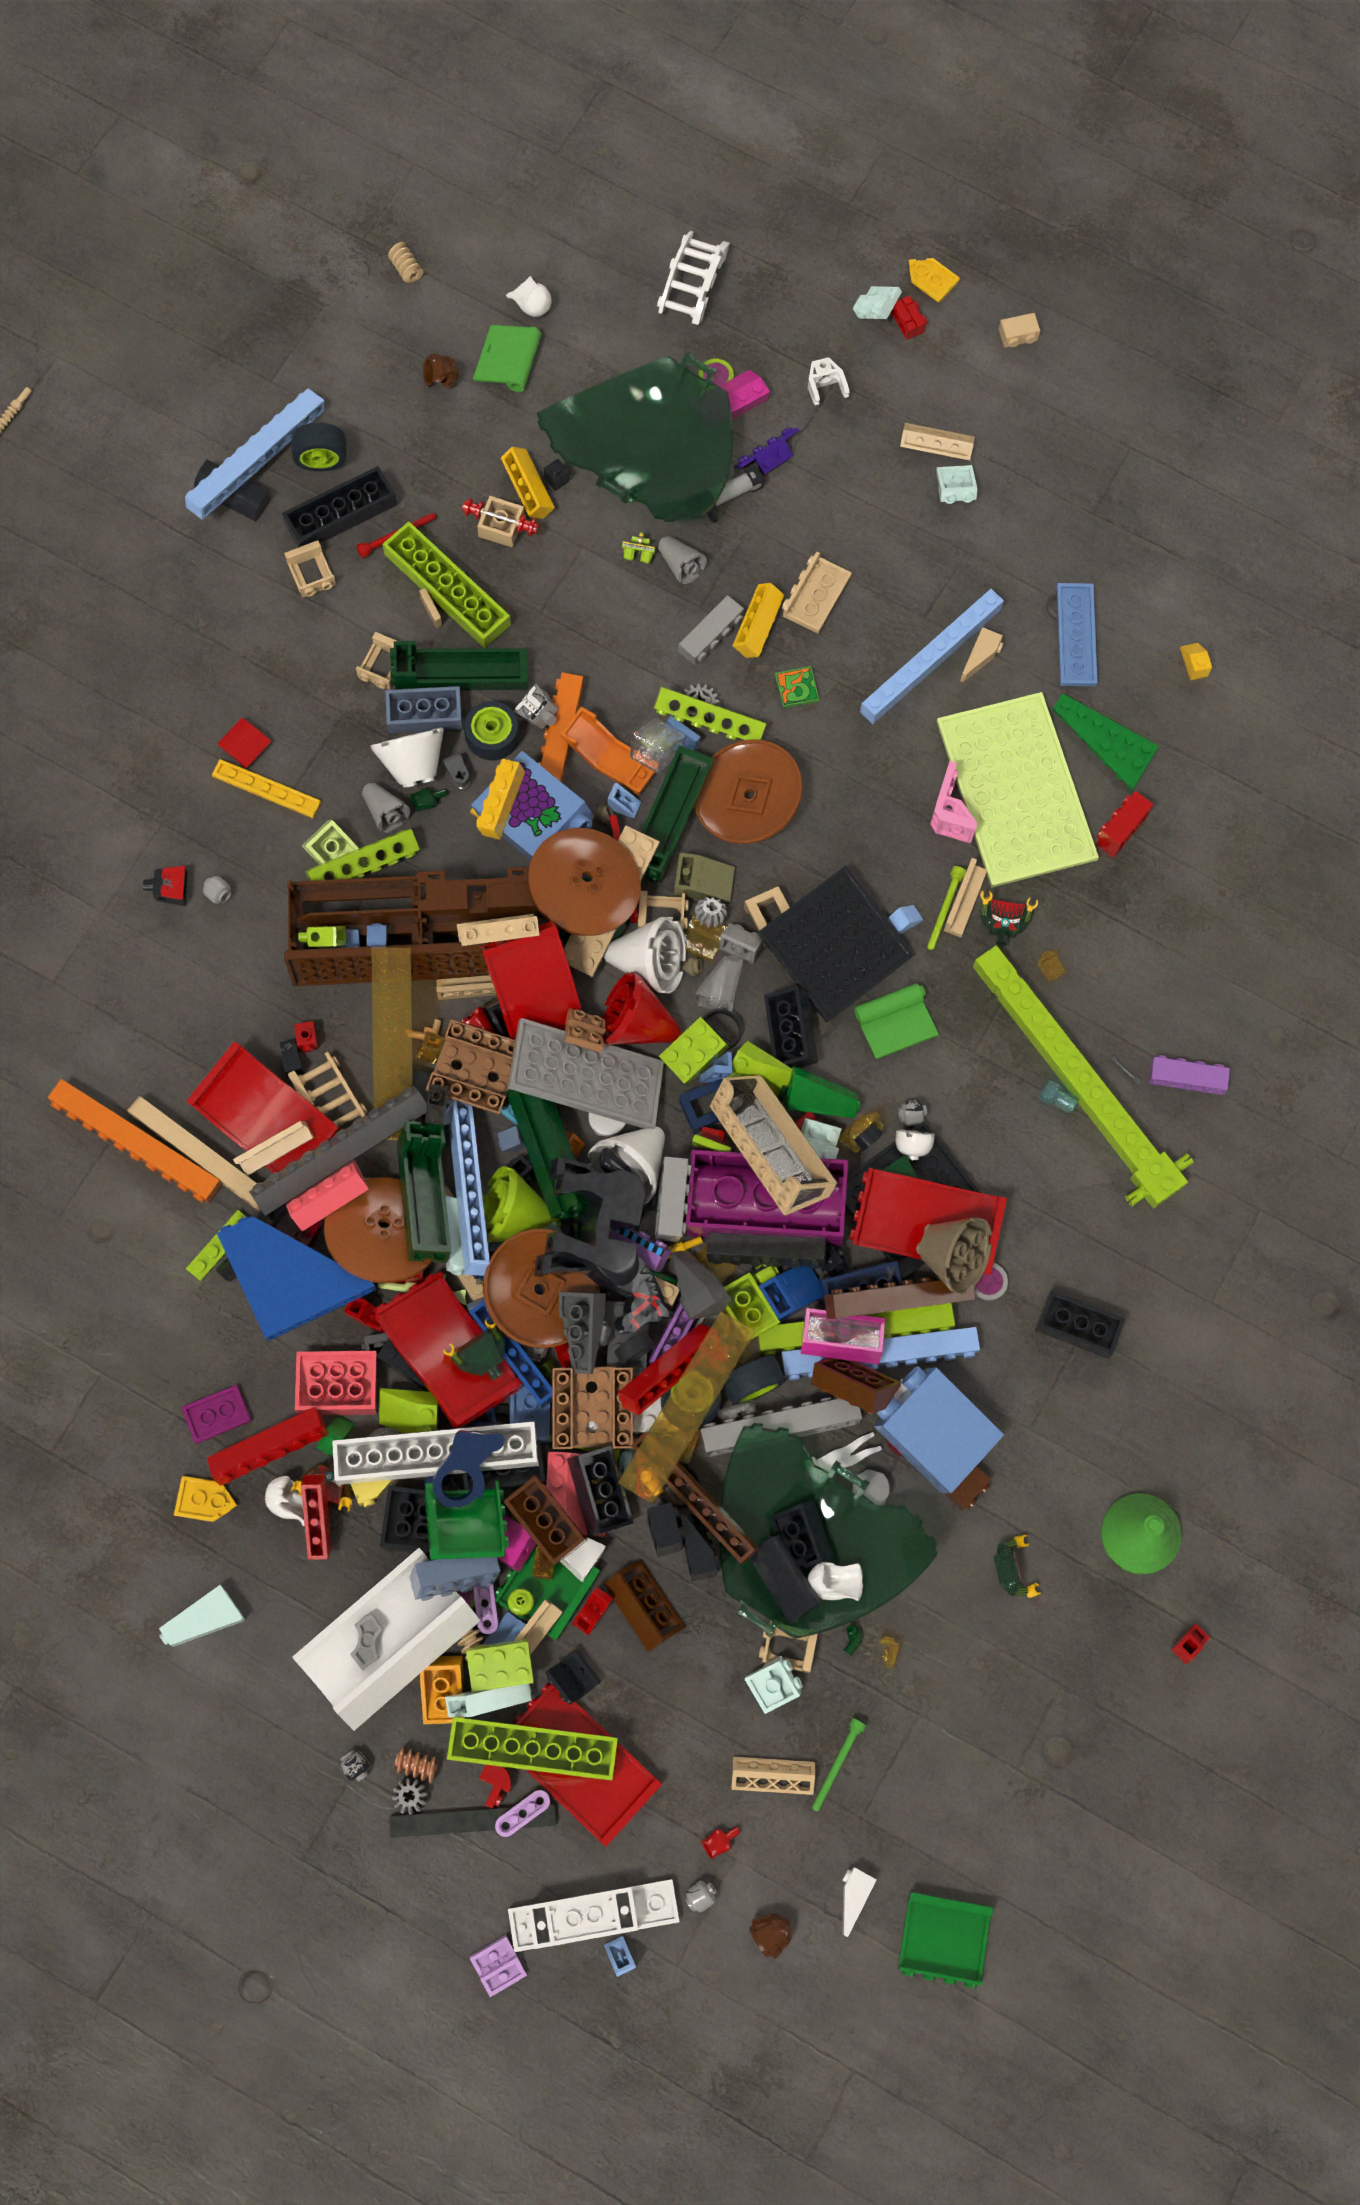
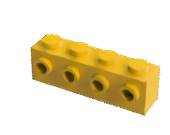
M511 447L501 457V460L528 516L544 519L555 507L527 449Z
M772 583L758 584L733 643V647L745 658L759 657L771 626L775 621L778 609L781 606L784 594Z
M502 759L500 765L496 768V776L490 784L489 795L484 800L481 816L477 818V828L483 836L501 839L525 774L519 762Z

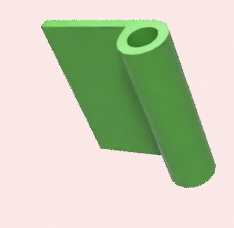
M491 325L473 380L506 383L515 392L524 391L542 333L536 327Z
M918 983L854 1007L857 1021L876 1060L939 1036L923 1002V996H926L922 985L919 986Z

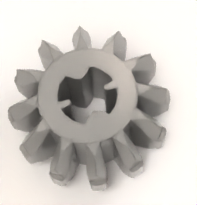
M705 896L703 900L698 901L695 907V918L700 921V925L706 924L707 928L712 925L716 928L718 924L722 925L726 918V906L721 904V899L715 900L714 896L709 899Z
M407 1778V1786L400 1781L398 1784L402 1789H393L394 1792L399 1793L398 1796H392V1800H399L394 1807L398 1808L403 1805L401 1813H405L408 1807V1812L412 1815L413 1807H415L416 1811H421L417 1805L418 1803L426 1804L425 1801L420 1800L421 1797H427V1793H420L425 1786L421 1785L416 1788L418 1780H415L411 1786V1780ZM411 1791H413L414 1794L412 1795L415 1796L414 1800H409V1802H406L405 1800L407 1798L404 1797L405 1793H410Z

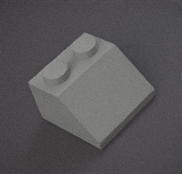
M729 923L721 934L719 949L754 964L763 946V940L757 933L747 932L742 926Z

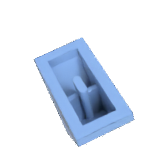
M614 783L608 797V805L614 812L635 818L641 801L618 783Z
M914 905L900 907L887 918L899 935L924 921Z
M623 1936L604 1944L617 1977L636 1968Z

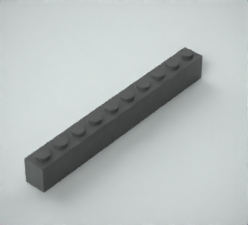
M414 1086L408 1087L397 1097L388 1099L383 1106L371 1110L364 1118L354 1121L347 1129L338 1131L330 1140L321 1142L316 1149L304 1153L302 1158L290 1162L280 1172L271 1174L269 1179L263 1183H257L249 1193L264 1216H266L403 1128L405 1121H413L430 1109L420 1092Z

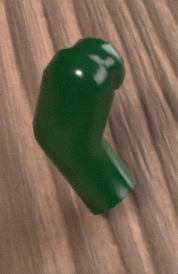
M853 1624L849 1625L846 1629L849 1643L843 1650L850 1656L853 1655L862 1642L860 1629Z

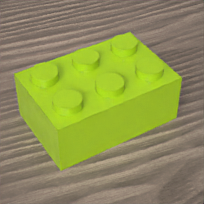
M700 1017L659 1057L685 1085L689 1086L729 1046Z
M528 1639L467 1648L466 1654L472 1693L534 1683Z

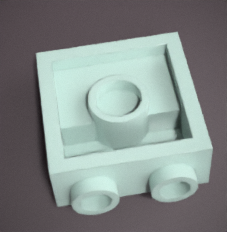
M871 286L867 295H860L853 310L857 317L861 319H887L902 291L899 287Z
M972 465L937 467L938 492L941 502L952 504L955 501L969 503L976 500L977 484Z
M805 1118L801 1133L818 1157L836 1159L839 1151L836 1145L841 1128Z
M782 1656L764 1664L761 1669L745 1677L746 1683L765 1714L799 1697L802 1692L801 1688H803L801 1680L799 1677L794 1678L791 1673L792 1665L788 1659L784 1660Z

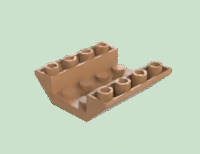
M451 1019L445 1035L443 1048L435 1070L431 1073L426 1091L500 1115L507 1099L506 1091L509 1090L508 1082L515 1040ZM459 1061L462 1063V1068L454 1070L451 1067L452 1063ZM496 1073L499 1079L496 1082H491L488 1079L489 1074Z
M572 1367L552 1368V1449L608 1447L611 1445L612 1448H633L631 1446L633 1444V1412L622 1407L618 1392L633 1380L632 1367H594L593 1374L573 1373ZM590 1381L597 1384V1389L593 1393L586 1390V1384ZM590 1421L597 1424L596 1431L592 1433L586 1430V1425Z

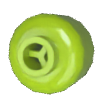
M521 1588L511 1592L508 1597V1606L511 1612L517 1616L529 1614L534 1607L533 1595L528 1590Z

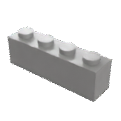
M727 595L679 643L678 652L693 665H696L699 661L702 662L706 658L707 653L711 649L714 650L720 640L730 634L731 628L735 624L739 625L742 622L744 608Z

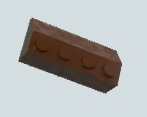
M826 1358L814 1363L811 1385L819 1388L822 1392L834 1395L837 1399L849 1402L851 1406L865 1410L868 1414H876L886 1409L900 1388L901 1382L856 1361Z
M538 1476L532 1477L503 1501L553 1566L588 1541Z
M642 1560L616 1573L603 1584L648 1652L686 1628Z

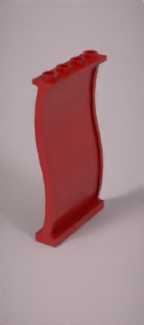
M553 921L538 926L539 936L495 941L480 946L510 1039L516 1040L518 1021L521 1018L565 1031L569 1008L582 1011L557 927Z
M235 1041L186 1101L246 1151L299 1121H306L314 1139L266 1165L265 1167L272 1173L280 1172L287 1164L302 1158L304 1153L316 1149L321 1142L330 1140L338 1131L343 1130L262 1064L243 1045Z
M868 1168V1172L864 1171L862 1183H865L864 1191L860 1190L858 1202H861L859 1210H855L853 1219L857 1223L855 1229H851L849 1240H853L852 1245L922 1260L916 1249L923 1238L924 1229L928 1224L933 1225L979 1217L988 1222L992 1235H989V1244L992 1245L991 1254L983 1273L991 1275L1007 1198Z
M441 1271L437 1274H430L421 1284L416 1283L412 1285L408 1292L404 1294L399 1293L390 1303H383L376 1308L374 1319L379 1322L395 1348L434 1396L451 1422L453 1429L462 1428L520 1391L523 1383L519 1378H516L496 1347L491 1354H495L498 1357L483 1363V1367L479 1370L477 1369L478 1362L471 1364L468 1361L477 1358L472 1354V1358L467 1354V1358H465L457 1350L456 1354L464 1362L462 1367L452 1357L444 1354L443 1349L447 1353L452 1351V1347L449 1344H452L457 1349L483 1331L458 1301L443 1278ZM496 1367L499 1374L492 1378L488 1371Z
M549 1682L542 1688L541 1692L543 1694L538 1699L534 1697L526 1706L528 1708L524 1715L520 1713L512 1721L515 1725L612 1737L576 1702L570 1705L563 1701L560 1697V1692ZM618 1742L612 1781L526 1770L605 1847L608 1846L662 1785Z

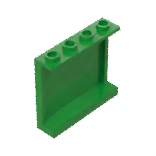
M495 1481V1489H484L481 1499L476 1497L468 1505L451 1508L444 1506L437 1500L433 1492V1483H426L425 1505L430 1560L504 1557L505 1548H509V1538L504 1534V1532H507V1521L503 1520V1517H505V1505L501 1504V1501H503V1489H499L498 1481ZM470 1490L444 1492L451 1497H462Z
M536 1544L520 1572L512 1568L505 1577L508 1581L504 1587L500 1586L494 1595L497 1597L495 1602L511 1612L508 1606L510 1593L519 1588L528 1590L533 1595L534 1607L529 1614L517 1616L528 1623L544 1600L548 1599L563 1611L562 1615L546 1634L557 1642L600 1574V1570L593 1566L584 1582H581L561 1562L553 1566Z
M909 1892L898 1970H903L902 1975L915 1977V1973L923 1974V1979L935 1981L936 1977L944 1978L943 1982L956 1985V1981L964 1982L965 1987L975 1989L977 1985H983L981 1980L993 1908Z

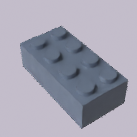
M460 686L385 690L388 733L425 732L442 727L443 730H462Z
M497 1557L437 1559L415 1564L410 1574V1581L415 1600L421 1599L426 1601L436 1595H441L442 1597L452 1595L455 1591L469 1592L474 1587L488 1588L494 1584L500 1568Z

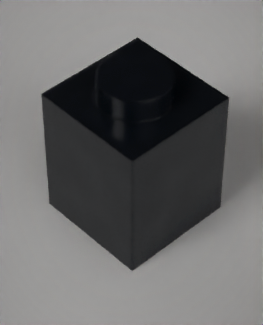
M557 459L544 467V479L556 491L569 483V471Z

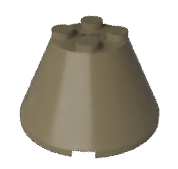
M979 1217L933 1225L928 1224L924 1229L923 1238L917 1245L916 1251L950 1291L956 1294H965L970 1286L974 1287L978 1283L988 1264L992 1245L989 1244V1235H992L991 1228L986 1220Z

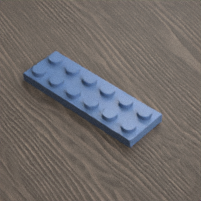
M1057 583L1060 686H1097L1094 584Z

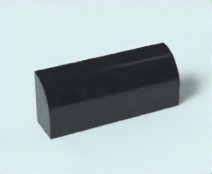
M206 459L197 473L194 488L220 465ZM247 480L221 504L256 522L271 498L269 490Z
M777 1535L759 1545L760 1549L750 1560L789 1624L802 1621L821 1604V1601L780 1535Z

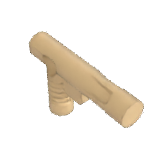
M434 1019L433 1028L425 1027L424 1032L406 1029L405 1036L443 1044L444 1036H439L442 1021ZM433 1035H436V1039H431Z

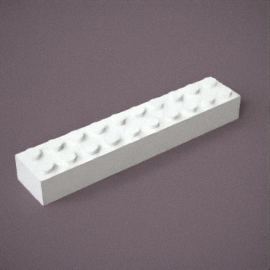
M534 1422L335 1440L333 1441L335 1482L338 1485L434 1476L442 1462L452 1451L453 1440L456 1432L459 1430H476L484 1433L499 1432L504 1437L503 1447L494 1451L480 1464L481 1471L539 1466L536 1426ZM454 1470L449 1472L448 1474H459L467 1472L462 1470Z

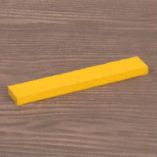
M222 759L218 761L212 773V777L313 819L321 805V800Z

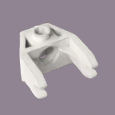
M829 357L812 361L808 390L815 406L819 405L820 401L817 388L838 382L844 398L849 397L846 378L843 370Z

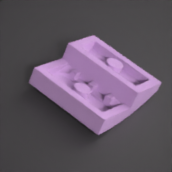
M506 1935L469 1956L490 1997L527 1976Z

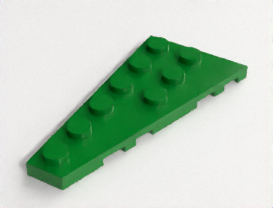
M1062 693L1053 711L1067 726H1070L1076 732L1080 740L1083 739L1088 748L1106 767H1109L1116 774L1120 781L1122 780L1128 786L1127 788L1132 793L1159 746Z

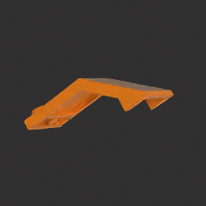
M582 706L560 734L593 769L639 796L660 769V764L617 740L597 720V716Z

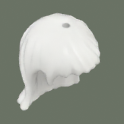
M531 276L517 289L506 295L507 298L515 300L519 307L532 317L544 315L552 304L550 292L544 285L536 284Z
M288 1476L272 1480L267 1486L265 1493V1502L268 1509L281 1518L297 1519L302 1523V1526H305L302 1495L298 1496L299 1492L297 1490L290 1491L294 1481Z
M820 1562L810 1571L808 1582L820 1599L839 1600L851 1598L859 1601L863 1589V1574L859 1563L837 1566L830 1562Z

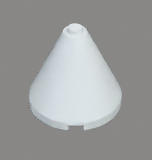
M660 917L610 942L603 958H605L606 962L624 973L631 974V972L640 975L646 984L656 992L671 993L680 984L684 973L679 972L681 961L686 962V943L682 927L678 921H673V917Z
M655 1126V1129L644 1128L601 1140L590 1149L587 1158H590L589 1166L601 1173H606L599 1166V1159L602 1149L610 1148L643 1183L645 1189L643 1205H645L656 1193L665 1134L661 1128Z

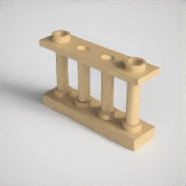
M534 914L457 924L458 938L462 946L539 936L538 920Z
M328 1052L325 1053L327 1062L306 1074L297 1076L295 1071L287 1074L295 1090L312 1104L316 1097L342 1084L346 1091L344 1095L322 1107H316L325 1114L351 1100L356 1109L333 1121L339 1127L358 1116L364 1118L365 1114L368 1113L363 1103L358 1104L337 1067L340 1065L336 1057H331ZM330 1068L333 1069L337 1076L336 1078L313 1091L309 1090L306 1092L304 1088L305 1082Z

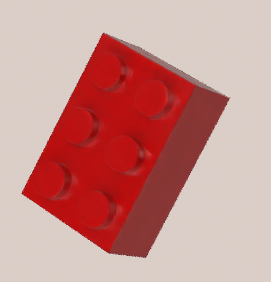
M1137 791L1132 796L1128 795L1124 799L1123 805L1120 809L1117 808L1114 811L1110 821L1104 823L1100 833L1097 835L1098 842L1096 845L1113 858L1146 820L1154 805Z

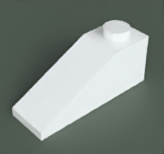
M855 1867L852 1870L848 1869L842 1880L845 1882L843 1886V1935L846 1937L849 1936L876 1882V1879Z

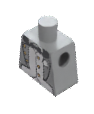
M535 684L513 711L525 721L542 729L546 724L551 726L556 722L554 715L558 708L550 696Z

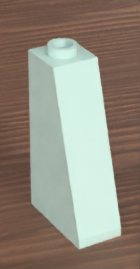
M445 1196L451 1243V1254L446 1263V1271L461 1276L465 1275L457 1198Z
M219 1585L160 1627L161 1634L159 1636L165 1645L169 1643L170 1646L174 1647L241 1623L245 1618L224 1587Z
M529 1684L473 1693L469 1691L445 1697L449 1718L472 1717L532 1701Z

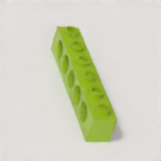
M662 686L659 688L653 706L654 709H657L656 713L664 716H667V713L672 714L675 720L684 722L685 719L692 721L691 725L702 728L703 725L709 727L708 731L719 734L721 731L726 733L727 738L736 740L737 737L744 740H761L766 726L765 722ZM672 700L679 702V707L676 710L669 708ZM688 707H696L697 711L694 716L687 715ZM708 712H712L714 715V719L711 722L704 720V716ZM725 718L731 720V725L728 728L722 727V721ZM743 724L748 725V732L746 734H740L739 727Z
M408 828L308 869L305 873L309 881L325 880L324 875L327 871L332 872V880L359 879L364 877V873L371 870V873L381 870V866L388 863L390 866L398 863V859L403 856L406 859L416 855L415 851L420 849L412 829ZM395 843H400L402 846L399 853H395L393 850ZM378 850L384 851L385 856L382 860H378L376 857ZM361 857H365L367 859V865L365 867H361L359 865V859ZM344 864L350 866V872L346 875L341 870Z

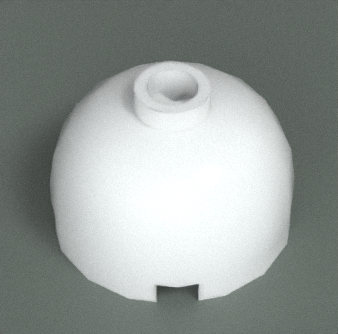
M896 1130L895 1141L897 1149L902 1154L907 1155L908 1159L919 1160V1156H925L931 1151L935 1134L924 1132L923 1134L912 1130Z

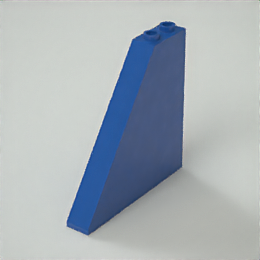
M249 1216L243 1217L237 1224L224 1226L217 1233L264 1337L268 1342L376 1290L373 1282L350 1274L337 1262L253 1216L250 1218Z

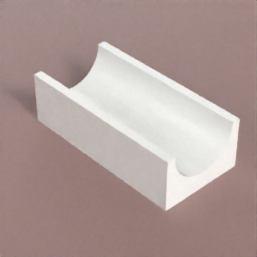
M420 1548L293 1656L296 1663L306 1672L332 1704L334 1711L353 1731L481 1621L456 1591L446 1597L436 1595L426 1601L421 1599L415 1600L410 1574L415 1564L430 1561ZM372 1612L384 1629L378 1634L375 1642V1649L379 1658L362 1671L350 1655L358 1643V1631L354 1624Z

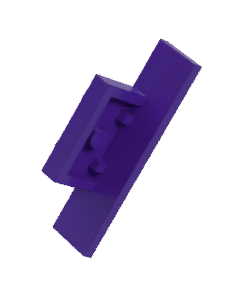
M787 427L781 431L782 435L776 438L774 436L768 439L765 446L762 447L760 445L754 448L751 455H744L738 459L739 463L734 465L735 469L742 468L754 460L762 475L771 471L793 456L785 439L798 432V428Z

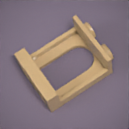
M318 540L284 553L302 598L313 596L316 592L322 590H329L336 585L334 575H332ZM315 558L323 578L306 584L298 564Z
M375 632L372 637L373 644L361 667H356L357 675L365 682L370 681L381 689L391 690L394 684H391L390 672L384 678L372 673L371 669L381 650L390 652V648H394V641L396 640Z
M779 886L750 898L744 903V909L747 914L750 913L758 931L767 925L759 908L776 902L781 913L789 909Z
M648 891L640 892L638 928L648 924L646 923L647 907H665L677 909L681 914L679 924L682 930L687 929V918L684 917V911H688V900H685V893H682V897L649 896L647 895Z
M770 1621L769 1626L765 1625L763 1637L766 1638L765 1646L761 1645L759 1658H762V1663L766 1664L780 1657L772 1654L768 1647L770 1639L774 1636L807 1641L803 1661L783 1657V1659L790 1661L792 1670L810 1673L818 1631L803 1630L775 1624Z

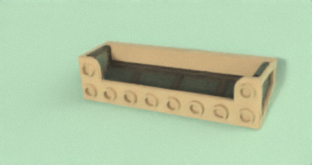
M757 1075L724 1078L710 1104V1108L782 1213L788 1215L828 1198L837 1182L763 1077Z

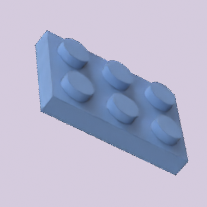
M522 1384L520 1391L510 1396L509 1424L534 1422L537 1442L549 1443L550 1403L542 1409L526 1386Z

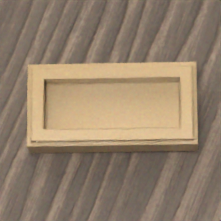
M427 589L419 590L420 599L435 628L441 627V616Z

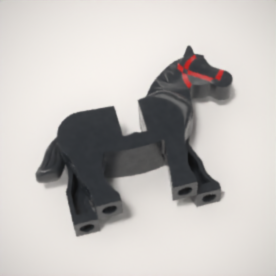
M607 1147L602 1149L599 1159V1166L606 1173H601L586 1163L557 1157L551 1160L548 1175L549 1180H555L553 1196L559 1197L568 1193H579L589 1203L582 1220L580 1241L556 1231L547 1234L545 1254L537 1256L534 1276L541 1277L549 1273L560 1275L581 1273L597 1285L624 1295L626 1302L623 1307V1315L619 1316L615 1321V1328L621 1334L635 1332L645 1323L653 1325L659 1323L661 1319L673 1318V1314L665 1307L661 1289L653 1273L644 1261L638 1257L637 1245L608 1238L611 1229L624 1231L639 1226L645 1199V1189L641 1180Z

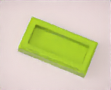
M694 1135L692 1145L708 1151L731 1152V1147L699 1135Z

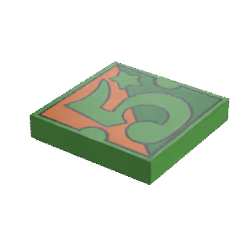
M811 666L775 673L783 709L819 702Z

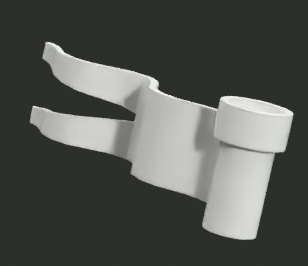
M872 1432L864 1435L851 1444L836 1449L816 1460L815 1457H811L805 1460L804 1464L812 1477L811 1481L814 1487L817 1488L829 1481L827 1477L837 1471L852 1466L865 1457L881 1451V1446L863 1450L852 1456L850 1455L860 1445L875 1436V1434Z

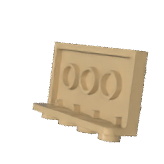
M816 552L814 556H810L806 571L802 570L798 585L794 584L790 592L791 597L784 601L782 609H784L783 617L819 634L851 578L852 572L821 558L820 553Z

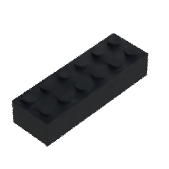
M379 466L283 512L282 516L285 526L299 548L317 540L321 543L396 506L397 501L394 491Z

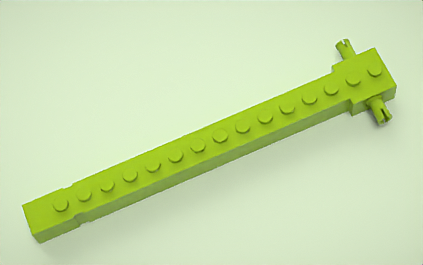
M997 945L978 957L973 964L975 971L992 993L996 994L1002 1006L1133 1173L1130 1179L1138 1189L1125 1196L1126 1201H1130L1129 1205L1133 1207L1145 1198L1151 1207L1155 1209L1183 1189L1188 1181L1181 1171L1194 1163L1192 1158L1187 1160L1190 1155L1186 1153L1177 1161L1172 1162L1165 1151L1162 1154L1157 1152L1026 982L1018 976L1015 968Z

